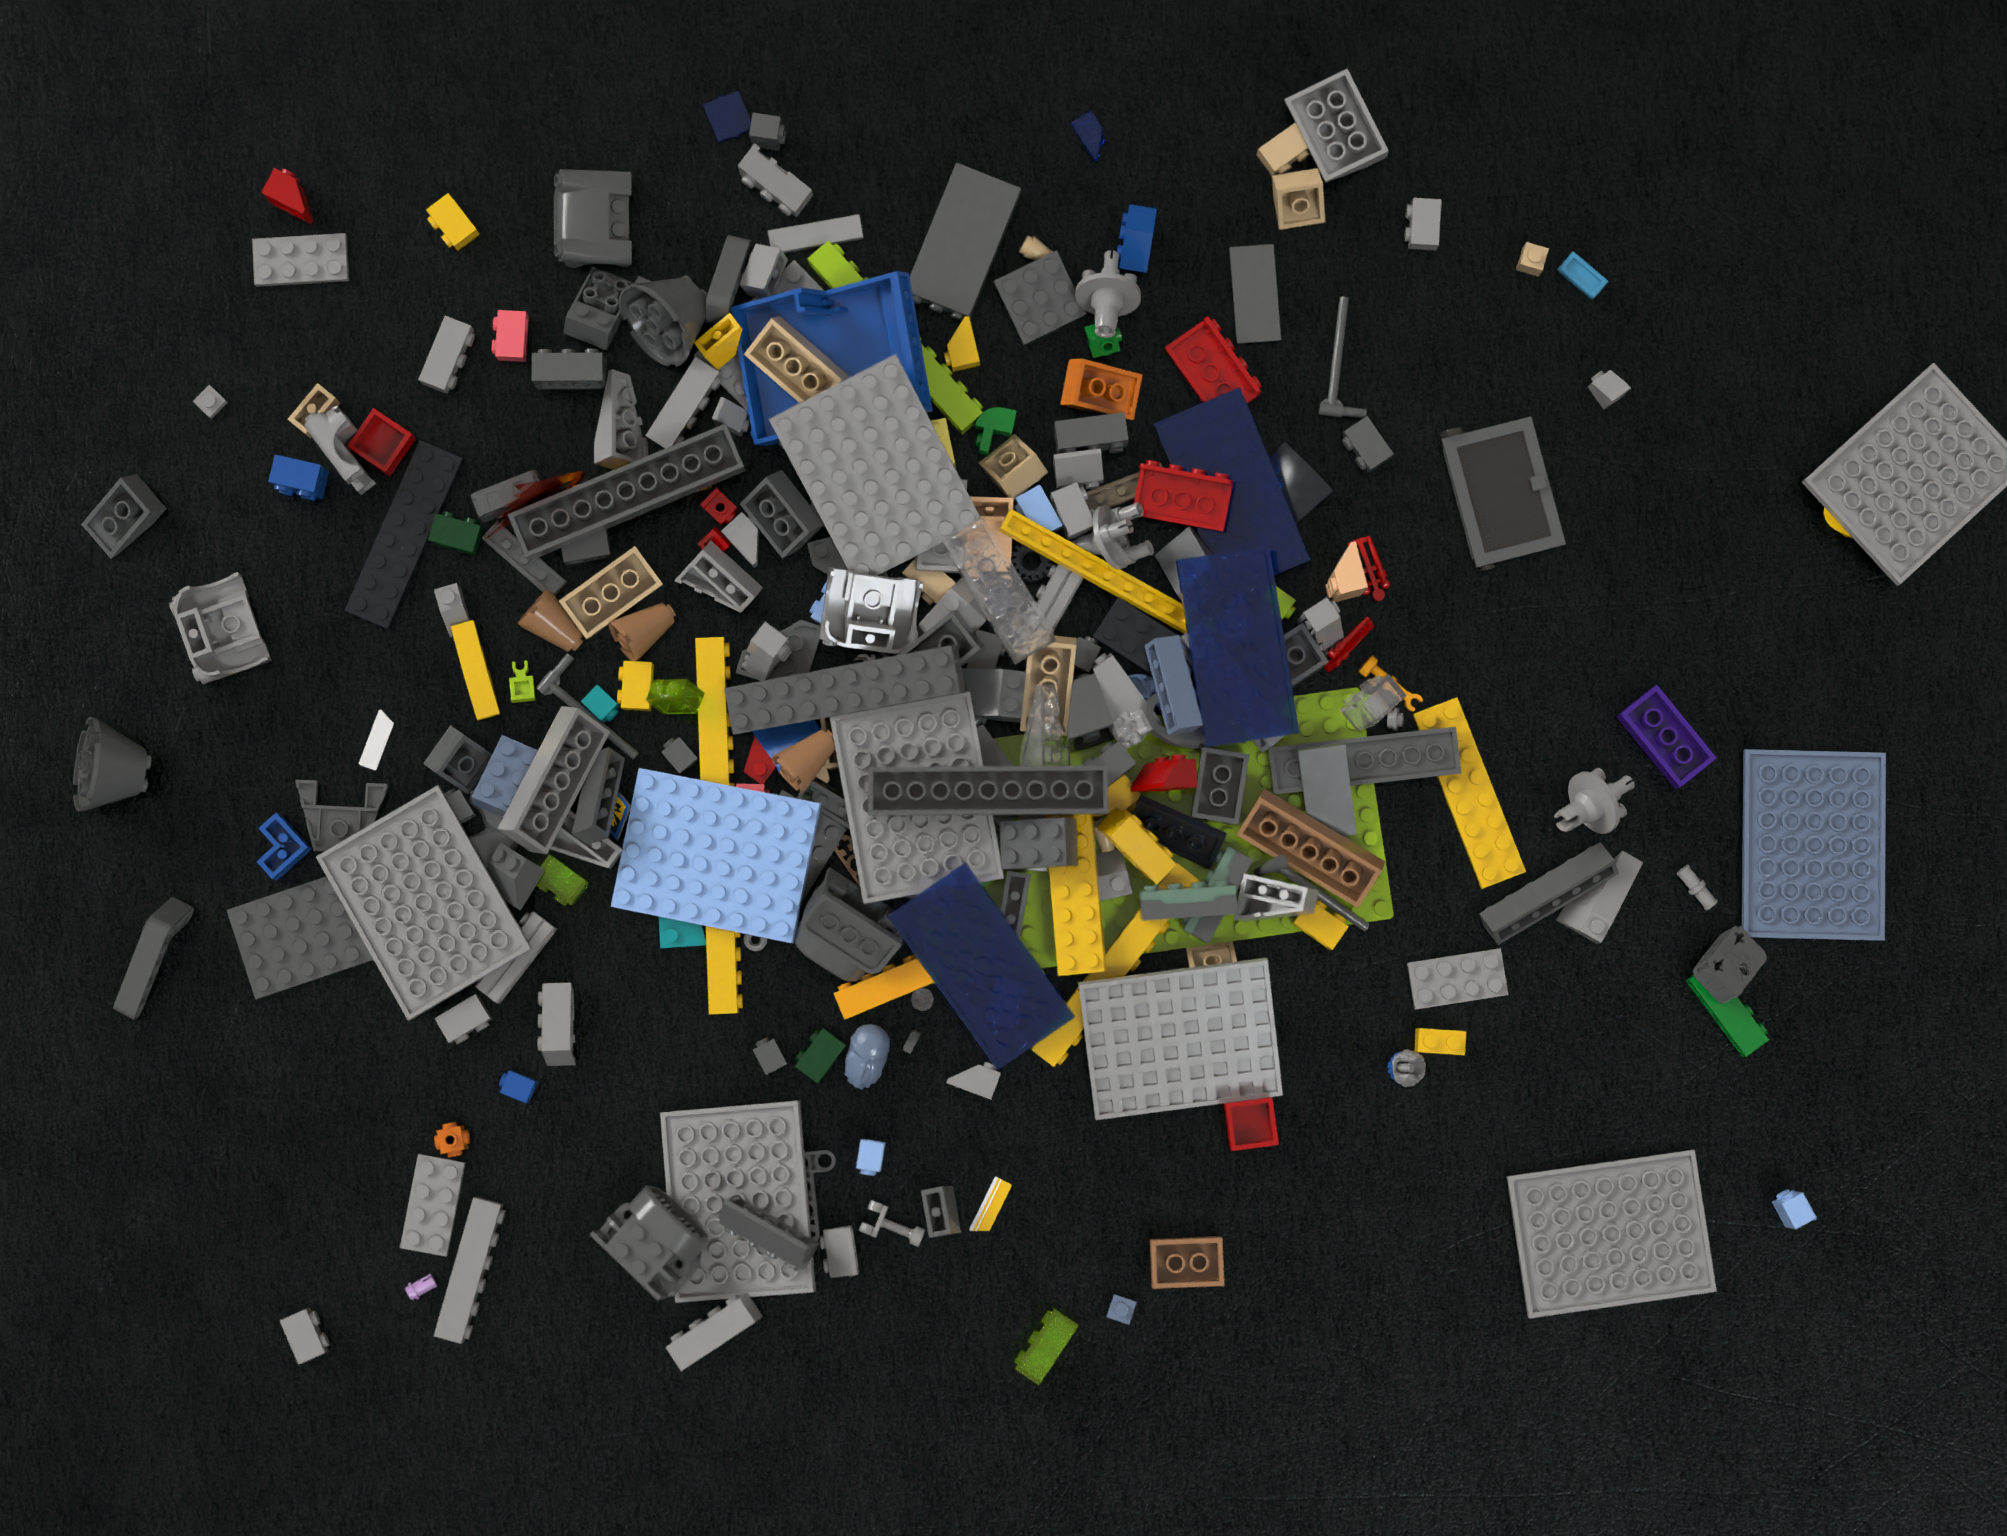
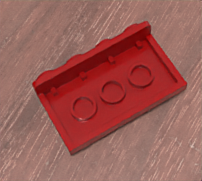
M1207 316L1202 322L1174 340L1164 349L1217 424H1219L1258 397L1261 393L1259 388L1262 386L1254 375L1252 377L1246 370L1248 366L1241 356L1237 358L1233 352L1235 348L1228 338L1224 339L1219 332L1221 328L1216 320H1210Z
M1146 460V464L1140 463L1134 503L1139 502L1142 505L1144 515L1141 517L1224 532L1234 481L1228 479L1229 475L1215 472L1213 477L1205 475V470L1192 468L1191 472L1182 471V466L1169 464V468L1159 467L1160 462Z

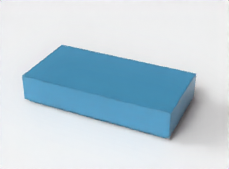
M1574 252L1557 269L1559 273L1591 300L1595 298L1608 282Z

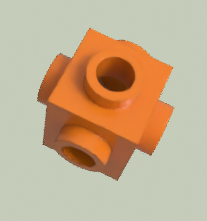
M456 1122L443 1124V1129L437 1130V1136H434L436 1149H440L441 1154L447 1153L448 1157L462 1155V1150L468 1149V1144H470L468 1130H465L464 1125L457 1126ZM449 1135L454 1137V1143L451 1145L448 1144L447 1140Z

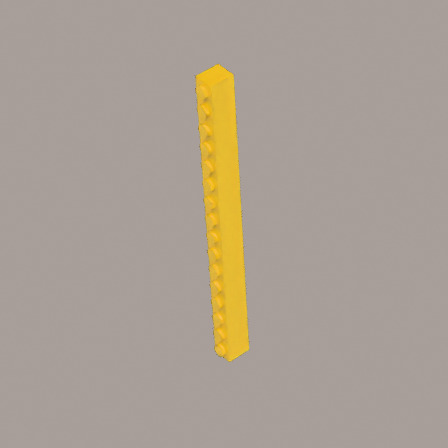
M724 637L695 638L700 780L735 787V783H730V773H734V759H730L729 750H733V736H729L728 727H731V721L724 689L727 688V680H731V668L726 666V657H730V644L725 643ZM706 926L709 1014L739 1013V1008H743V995L738 994V985H742V971H737V961H741V947L736 946V938H740V933Z

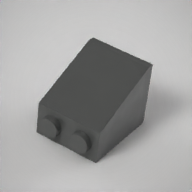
M1088 673L1082 674L1076 680H1073L1067 732L1070 754L1115 739L1114 723L1095 673L1091 675Z

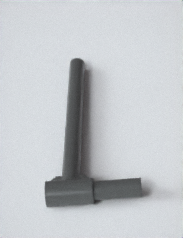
M1340 297L1328 399L1320 402L1319 415L1365 418L1366 409L1344 407L1340 400H1337L1349 301L1348 297Z
M567 653L535 688L545 696L554 693L569 707L579 708L610 731L607 738L634 760L639 754L637 750L559 686V676L574 660Z
M1279 855L1254 870V874L1257 877L1268 873H1281L1298 886L1319 890L1318 900L1361 930L1366 931L1368 929V922L1289 868L1288 860L1284 855Z

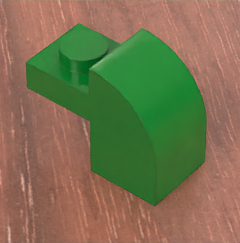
M994 407L984 411L978 417L975 429L983 431V434L978 433L976 447H980L979 454L988 456L993 433L1008 437L1012 436L1017 411Z

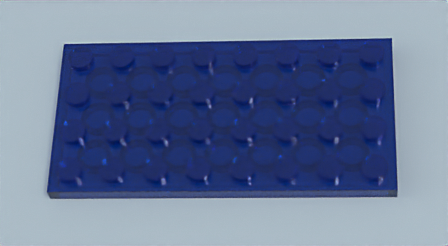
M1240 387L1154 423L1170 464L1182 466V471L1191 472L1192 468L1205 470V475L1213 477L1215 472L1229 475L1228 479L1234 481L1224 532L1196 527L1200 539L1234 580L1222 590L1224 596L1311 561Z
M1270 546L1176 560L1198 705L1203 723L1202 730L1205 748L1298 734L1299 727Z
M966 862L888 915L889 920L997 1070L1075 1018L1073 1011Z

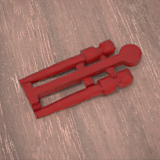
M1370 536L1354 540L1352 542L1356 541L1366 566L1363 569L1364 574L1368 573L1371 580L1368 582L1366 579L1368 587L1363 592V595H1368L1371 591L1369 586H1373V599L1381 601L1385 596L1382 589L1388 588L1390 583L1386 579V571L1381 565ZM1365 542H1368L1374 566H1371L1363 545ZM1377 570L1376 574L1378 579H1375L1373 571ZM1379 582H1381L1380 585L1382 589H1379L1378 587Z
M1368 616L1349 632L1342 641H1339L1334 646V649L1328 652L1331 660L1324 667L1326 671L1330 672L1334 667H1339L1341 661L1345 660L1349 653L1374 628Z

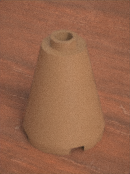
M548 589L538 597L535 603L518 621L522 628L567 652L570 649L575 651L583 642L581 639L582 632L552 591Z
M663 603L615 619L608 624V627L615 642L619 641L622 646L620 649L630 661H636L675 622L673 617L676 615L669 604L665 606Z
M820 730L771 758L774 766L780 765L781 771L779 773L795 790L799 789L801 794L806 791L836 749L833 734L829 730L826 732Z

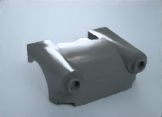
M560 169L559 174L556 173L554 177V186L556 188L554 193L555 256L559 258V261L564 262L565 266L571 268L587 264H612L621 267L631 265L632 241H629L631 172Z

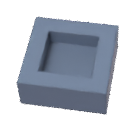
M1114 1294L1106 1317L1129 1325L1137 1302Z

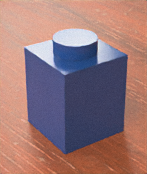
M509 1070L508 1074L504 1073L500 1080L499 1086L502 1087L500 1093L524 1103H529L538 1081Z

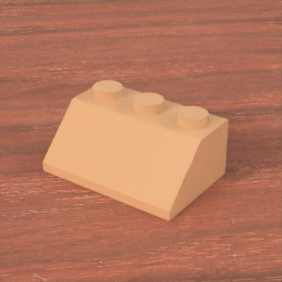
M1356 541L1351 542L1329 577L1328 584L1325 585L1328 597H1332L1334 602L1361 596L1368 587Z

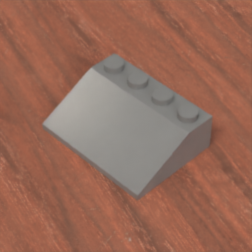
M1348 69L1285 99L1325 182L1366 168L1387 157L1388 149Z

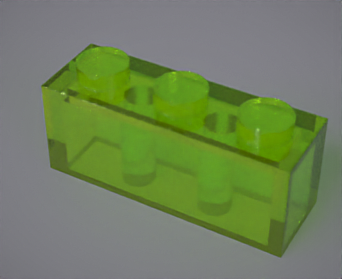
M1056 1308L1052 1312L1049 1310L1040 1321L1044 1325L1039 1332L1034 1330L1027 1341L1030 1343V1346L1026 1352L1021 1350L1014 1360L1017 1363L1015 1369L1038 1385L1079 1326L1078 1323Z

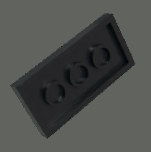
M1140 795L1132 812L1143 823L1142 826L1157 837V842L1162 846H1165L1170 852L1208 869L1211 868L1227 835L1226 832L1143 795Z

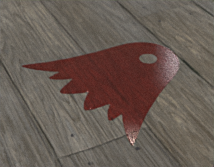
M575 471L541 481L516 484L515 487L522 492L513 496L519 498L504 505V507L512 508L498 518L506 517L514 511L578 485L583 480L585 472ZM571 481L570 485L563 489H559L563 484ZM506 517L501 522H499L497 525H502H500L496 530H494L487 538L510 525L511 521L509 517Z

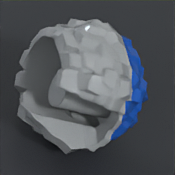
M1404 1049L1402 1052L1395 1053L1388 1063V1073L1394 1079V1082L1404 1087L1414 1086L1424 1077L1426 1064L1423 1056L1418 1052Z

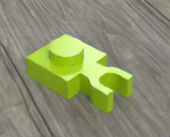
M524 661L525 666L522 670L516 669V663L512 662L513 672L516 675L514 678H509L512 703L535 701L533 676H526L529 670L528 661Z

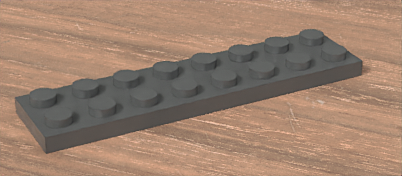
M1456 727L1270 747L1268 749L1274 795L1303 792L1297 749L1343 742L1346 748L1350 786L1461 774Z

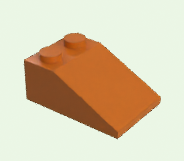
M1069 359L1060 405L1102 415L1125 412L1127 420H1134L1142 375L1086 359Z

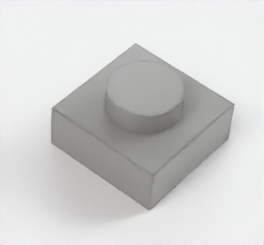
M210 385L193 401L211 419L228 403Z

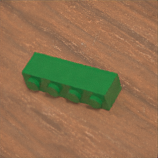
M1694 975L1685 980L1742 1057H1747L1769 1040L1766 1036L1768 1032L1760 1022H1755L1752 1018L1753 1011L1746 1003L1742 1004L1738 996L1721 1004L1703 987Z

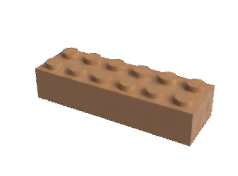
M1263 789L1236 834L1274 858L1284 855L1288 860L1290 868L1357 908L1363 902L1385 865L1384 860L1266 789Z

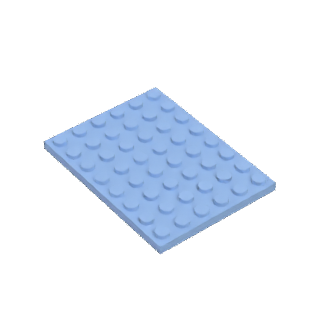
M639 768L611 907L794 943L821 804Z

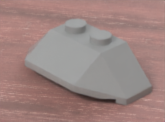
M965 574L917 626L918 638L947 614L955 610L960 613L976 633V630H979L986 622L984 588L968 574Z

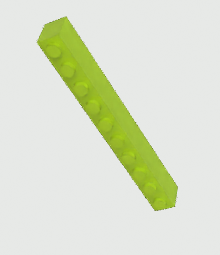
M829 240L807 258L809 265L831 289L868 279L867 277L863 279L858 274L860 270L852 260L847 262L842 256L845 254L838 244L832 245ZM921 344L931 401L961 434H964L976 423L978 417L983 413L981 411L983 407L976 398L972 400L966 394L967 388L959 380L955 382L951 378L952 372L944 363L940 365L935 360L937 355L929 346L925 348Z

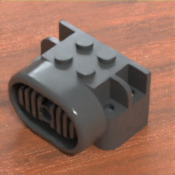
M829 867L824 882L816 887L812 897L805 906L803 917L797 924L794 942L806 957L835 976L846 981H858L866 972L869 974L879 973L901 947L907 917L883 901L863 904L861 887Z
M651 1185L645 1186L632 1202L621 1205L614 1214L607 1218V1222L600 1230L593 1231L590 1234L657 1300L669 1298L677 1294L700 1266L699 1254L709 1243L708 1235L704 1229L669 1195Z

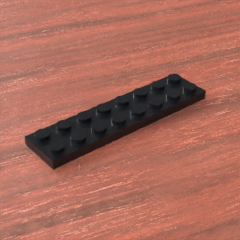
M419 440L347 603L346 612L389 630L428 542L435 513L440 514L462 465L463 458Z

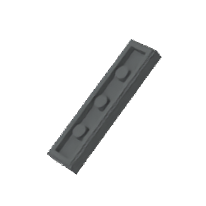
M498 521L482 537L488 545L542 592L548 589L556 596L567 584L560 575L539 557L528 561L518 539Z

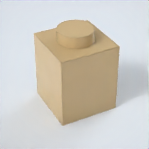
M1526 242L1522 248L1516 270L1539 276L1543 271L1549 248Z

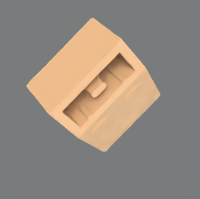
M970 497L982 522L965 531L964 571L1011 573L1012 538L1001 533L999 529L1010 509L1013 510V498Z

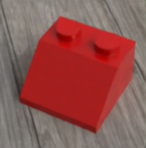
M274 168L261 193L272 205L311 224L313 218L304 189L299 184L300 180L295 178V174L284 168L282 171Z
M1173 755L1172 760H1169V757L1155 758L1154 763L1144 765L1130 787L1131 792H1166L1197 788L1196 759H1186V755Z

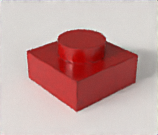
M717 527L713 528L698 543L703 549L712 541L723 552L732 544Z

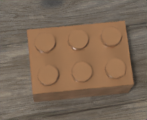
M1221 1236L1150 1239L1151 1286L1153 1289L1224 1286Z

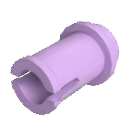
M428 1274L413 1284L411 1282L408 1283L409 1286L405 1287L411 1300L415 1298L418 1300L420 1295L436 1288L437 1284L432 1275Z

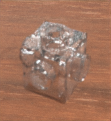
M1142 708L1132 713L1127 710L1117 715L1114 728H1112L1115 739L1120 741L1122 746L1129 743L1131 746L1142 742L1144 740L1143 737L1152 730Z

